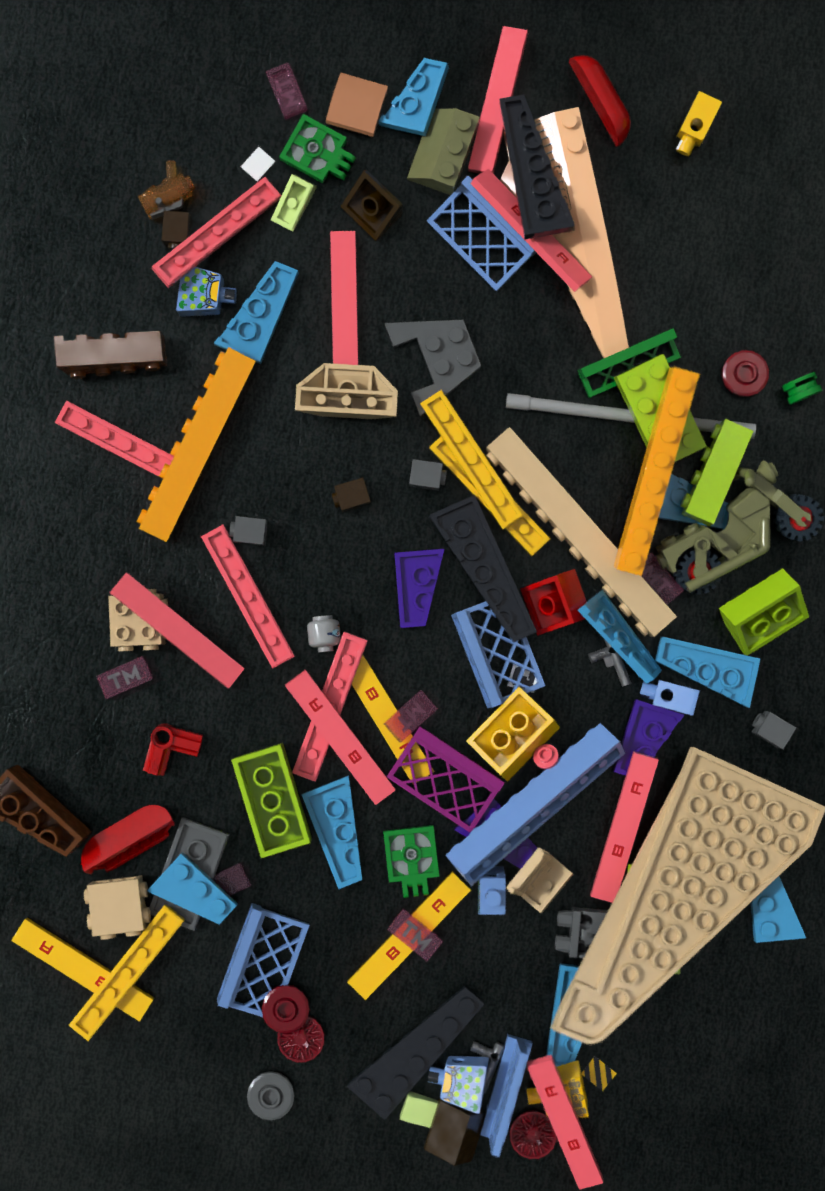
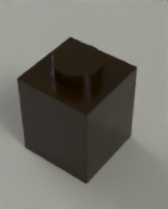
M164 211L162 242L165 247L172 251L191 236L192 218L189 212Z
M364 478L334 486L336 492L332 493L335 508L341 507L342 513L371 504Z

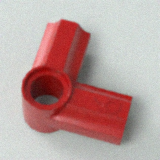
M167 723L158 725L151 734L143 771L153 775L164 776L171 750L197 757L203 735L175 728ZM160 730L167 731L170 735V740L168 742L160 741L157 737V732Z

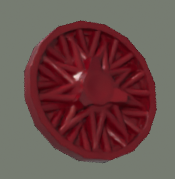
M742 350L732 354L726 360L722 368V379L724 385L731 393L741 397H749L759 393L765 387L769 379V369L761 355L753 351Z
M277 986L270 990L264 998L262 1005L263 1019L276 1032H294L301 1028L308 1018V999L304 992L295 986Z
M308 1015L306 1022L298 1030L290 1033L278 1032L277 1043L281 1053L287 1059L294 1062H307L314 1059L321 1052L324 1045V1031L321 1024L315 1018Z
M528 1110L519 1114L513 1120L510 1127V1142L520 1156L528 1159H540L548 1155L555 1146L557 1136L549 1117L545 1113L538 1110Z

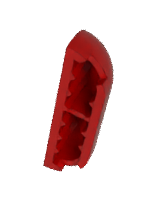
M584 55L570 58L569 63L612 140L616 147L620 146L629 133L630 116L602 65L596 59Z
M148 805L96 834L87 842L81 856L83 871L92 874L93 870L105 868V871L109 872L160 843L169 836L168 830L171 826L175 825L170 813L161 806Z

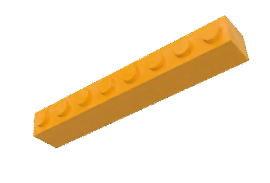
M229 347L226 353L220 352L215 362V365L219 367L215 375L209 374L203 386L207 388L204 397L198 396L192 408L197 412L193 420L187 418L181 432L185 433V436L181 443L176 441L170 453L174 458L170 465L165 463L159 475L163 480L159 488L153 487L148 497V500L152 501L148 510L142 509L136 521L141 524L140 530L167 542L256 362L255 360Z
M675 367L669 368L614 562V567L617 570L642 576L699 377L698 373Z

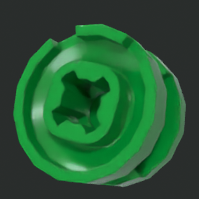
M815 372L799 377L782 386L783 391L788 393L789 397L787 400L789 405L823 391L821 385H818L816 382L817 375Z

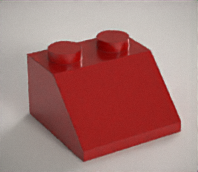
M575 569L520 589L537 631V636L585 619L578 609L587 601Z

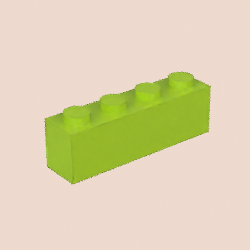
M727 419L723 420L720 425L715 424L710 435L713 438L711 446L704 449L700 458L703 461L700 471L696 470L692 476L690 483L693 484V488L690 494H685L680 507L684 508L681 515L707 526L715 523L754 432L753 430Z

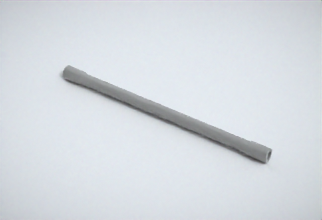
M507 394L506 408L536 410L635 423L629 409ZM694 418L699 431L712 432L715 424L720 425L722 422ZM733 421L736 424L753 430L751 439H754L756 424Z

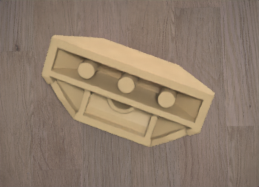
M323 363L296 385L295 411L326 417L360 419L396 417L398 390L391 385L375 366Z

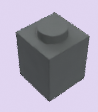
M413 459L409 487L439 491V486L445 485L447 471L442 470L443 463Z
M236 516L235 522H231L230 537H233V542L266 546L268 521L266 519Z
M764 711L763 714L759 713L752 724L754 726L752 733L779 749L785 748L796 729L793 725L768 711Z

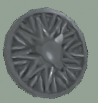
M269 1071L261 1073L253 1079L248 1088L247 1100L250 1109L255 1115L261 1119L275 1120L282 1118L289 1112L294 1102L295 1093L293 1085L286 1076L279 1072Z

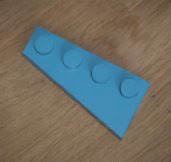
M603 590L578 609L583 617L646 684L654 680L662 671Z

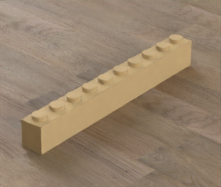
M510 427L487 446L486 451L488 454L486 457L495 467L499 465L505 471L502 475L509 484H516L520 488L521 492L519 494L527 504L531 502L538 509L536 511L538 517L544 523L549 521L554 527L552 530L554 535L561 542L565 540L571 546L569 549L570 553L578 561L582 559L586 563L587 567L585 569L593 579L599 578L604 584L602 589L610 598L616 597L621 603L618 606L627 617L632 616L638 622L635 626L644 636L648 634L650 637H655L677 617L642 576L617 570L614 567L618 549Z

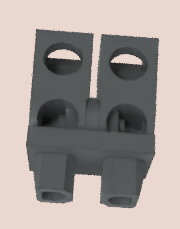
M572 907L571 910L558 911L557 926L570 927L569 936L556 934L555 950L566 952L569 954V957L584 958L608 910Z

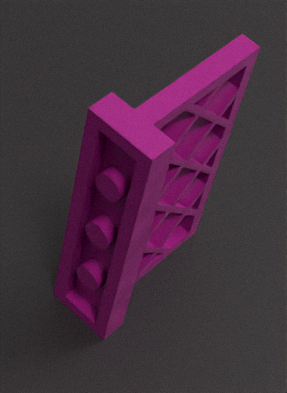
M419 726L387 775L388 779L470 833L498 791L505 784L503 780L421 726ZM415 742L425 748L427 758L412 761L410 750ZM428 750L436 756L429 757ZM408 754L409 762L402 763ZM441 758L446 762L448 772L433 775L430 760ZM427 761L430 776L415 778L413 764ZM449 764L458 770L450 771ZM410 765L413 779L402 781L394 776L400 766ZM462 772L467 775L469 786L454 789L451 774ZM449 775L451 790L436 792L434 778ZM470 778L479 784L471 785ZM431 779L434 793L423 795L418 792L416 781ZM413 782L414 788L409 786L407 783ZM483 786L491 791L486 801L475 803L472 788ZM470 789L472 804L457 806L455 792ZM452 793L455 807L444 809L439 806L437 796ZM435 796L436 803L430 800L428 797ZM482 805L479 812L477 813L476 806ZM474 808L475 818L470 825L460 820L459 809ZM456 810L457 817L451 814L450 811Z

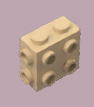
M147 589L168 606V601L164 599L163 594H156V589ZM109 596L111 647H118V651H133V646L143 645V650H159L158 645L165 644L166 638L114 596Z
M142 875L92 881L87 885V889L84 890V900L86 904H89L90 914L87 915V926L89 930H92V936H100L101 939L115 938L118 933H126V936L140 935L141 931L148 926V923L151 922L150 908L146 907L145 897H148L147 882H143Z

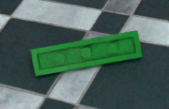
M674 328L577 370L588 397L590 398L617 386L613 376L610 375L613 365L621 364L626 366V371L636 367L633 366L636 355L643 354L652 359L656 357L655 354L661 344L667 342L673 356L666 358L668 363L681 358L673 340L677 338ZM654 348L653 351H652V354L649 353V352H646V351H648V350ZM631 358L629 364L626 363V362H623V361H625V360ZM608 368L607 373L601 372L602 370ZM595 373L605 377L602 386L592 391L587 377ZM608 379L613 380V382L606 385Z

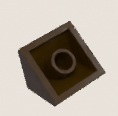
M367 169L363 171L340 206L375 241L403 215V204Z
M439 1099L424 1149L454 1166L471 1162L478 1144L486 1111L480 1110V1113L477 1114Z

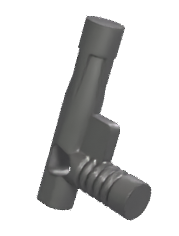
M606 640L607 647L588 654L591 663L603 658L606 667L614 665L622 687L631 684L622 657L617 652L615 654L609 652L611 645Z
M475 1041L471 1047V1051L477 1052V1054L482 1055L481 1057L489 1058L484 1093L487 1091L505 1048V1045L499 1042L495 1043L493 1049ZM492 1053H498L496 1059L491 1056Z

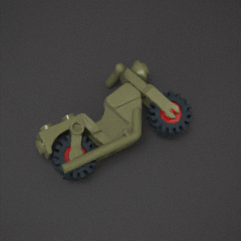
M765 460L762 461L756 473L752 469L740 467L737 469L733 481L745 478V484L752 488L745 489L726 505V511L729 512V520L725 529L720 532H713L704 525L691 524L683 529L684 533L676 537L671 535L661 540V545L656 547L659 553L656 555V559L662 569L666 568L673 573L677 584L686 591L695 594H701V592L708 593L710 588L714 589L716 587V581L720 582L721 578L719 577L769 551L770 505L776 509L773 513L776 515L773 522L777 524L775 527L777 531L781 532L782 536L796 541L809 540L811 535L816 536L818 534L816 532L817 528L821 529L823 526L820 525V521H824V516L820 514L823 512V509L818 507L819 503L811 497L800 494H792L788 497L779 489H776L772 484L776 483L778 472L773 463L770 462L768 464ZM710 546L722 556L718 558L715 554L709 551Z

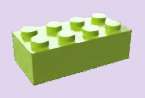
M664 354L658 355L613 377L646 447L670 368ZM690 410L674 462L707 447Z
M283 743L233 758L232 764L261 858L311 843V833Z

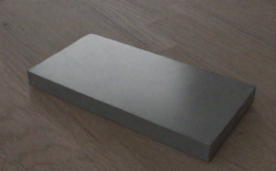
M182 817L162 874L183 852L214 881L230 834ZM156 895L153 896L149 907L151 915L156 916L162 907L167 904L185 919L181 925L182 927L193 931L196 930L200 915Z

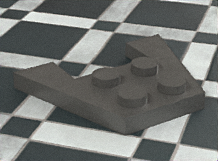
M464 320L385 323L393 348L417 339L433 380V385L411 393L420 417L425 414L420 403L440 390L447 396L481 368Z

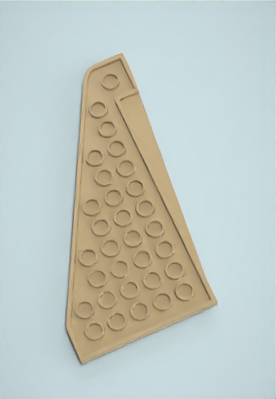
M690 747L683 767L560 1003L551 1029L586 1044H594L604 1040L812 845L824 815L825 806L695 747Z

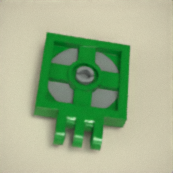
M305 114L302 115L279 156L280 160L321 183L325 182L329 173L344 180L347 175L340 171L339 168L348 172L351 169V165L344 162V159L351 163H354L356 160L354 155L343 150L347 137Z
M434 825L383 831L389 882L402 881L404 898L409 897L408 887H413L414 897L419 896L418 886H423L422 892L424 896L429 895L427 878L439 877Z

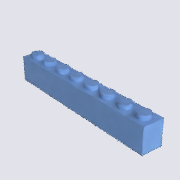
M601 723L595 728L590 729L579 742L567 749L566 753L559 758L554 767L546 769L538 777L530 780L524 789L514 794L499 810L494 811L482 825L474 828L470 835L462 842L454 845L451 851L446 854L447 858L472 886L625 754L620 741Z

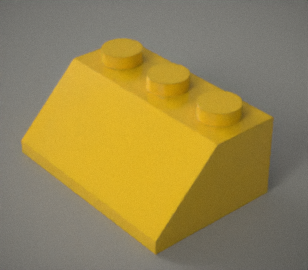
M518 687L466 741L508 782L534 755L535 750L545 744L560 726L530 696Z

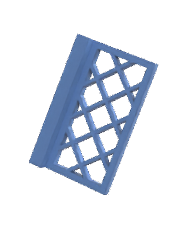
M467 176L456 191L432 214L427 222L497 292L537 252L471 185L472 179ZM462 193L469 199V210H455V200ZM472 203H473L478 209L472 210ZM483 213L487 217L486 227H472V214ZM441 214H451V228H440L435 223L436 219ZM455 214H469V228H455ZM490 221H491L496 227H490ZM469 231V245L458 246L455 243V232ZM472 231H486V245H472ZM490 231H501L504 234V245H490ZM445 232H451V238ZM507 238H508L514 245H507ZM518 248L524 256L517 263H507V249ZM462 249H469V256ZM472 249H486V263H475L472 260ZM490 249H504V263H489ZM504 266V276L496 284L489 277V267ZM507 266H513V267L507 272ZM480 267H486V273Z
M485 601L454 613L451 616L487 708H493L504 703L518 686L524 688L522 690L525 693H529L544 687L545 683L527 637L521 639V645L518 641L513 643L512 640L502 636L504 631L502 626L498 634L486 629L490 617L496 618L491 609H484V607L488 606ZM479 610L487 614L483 626L473 622L470 615L471 612ZM484 632L497 637L492 650L482 646L481 638ZM500 639L512 644L508 657L495 652ZM516 647L525 650L526 659L523 664L511 659ZM493 655L505 660L501 673L491 669L490 662ZM509 663L521 668L517 680L504 676ZM525 670L534 673L537 684L527 686L520 683ZM502 679L515 684L511 694L502 697L499 689Z
M251 903L217 997L218 1006L227 1009L232 1007L263 1017L262 1009L258 1002L264 999L268 992L255 997L250 986L264 979L268 990H272L267 977L279 971L283 977L281 985L289 984L309 928V923L263 909L261 906ZM265 916L275 919L279 926L266 934L262 928ZM279 921L285 922L286 924L281 926ZM292 925L302 928L299 937L291 941L288 940L284 929ZM259 931L262 933L260 937H258ZM281 931L286 943L272 949L268 937ZM265 939L270 951L256 957L253 951L254 945ZM294 944H296V946H295V948H294V951H293V949H292L291 946L294 945ZM289 947L292 954L291 960L280 965L275 954ZM252 954L253 960L249 962L250 956ZM273 956L278 967L264 974L259 962ZM256 964L261 976L248 982L244 974L245 970ZM242 978H243L245 984H243V985L240 986L241 981H242ZM248 988L252 1000L244 1004L236 1002L237 992Z
M507 1034L505 1048L501 1055L480 1132L481 1136L489 1138L491 1155L497 1157L500 1156L503 1142L506 1140L532 1048V1041Z

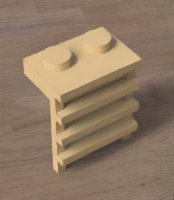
M538 848L506 888L511 894L521 896L537 911L543 913L574 874L550 853Z

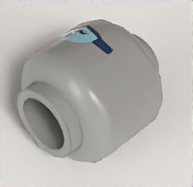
M332 615L312 617L313 621L307 625L309 645L313 648H318V652L333 651V646L338 645L341 641L339 622L333 619Z

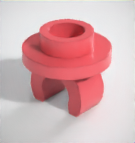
M543 744L535 750L533 759L539 768L546 770L557 764L559 753L554 746Z

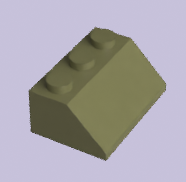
M456 108L435 109L427 134L421 138L407 180L452 195L457 188L477 133L480 117Z

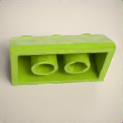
M783 568L719 608L724 624L746 656L809 618L800 585Z

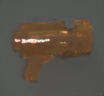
M173 160L166 162L167 177L158 186L153 185L143 194L138 195L150 220L162 217L164 211L181 209L183 201L193 197L192 191L196 188L189 175L186 177L182 173L177 175L176 162Z

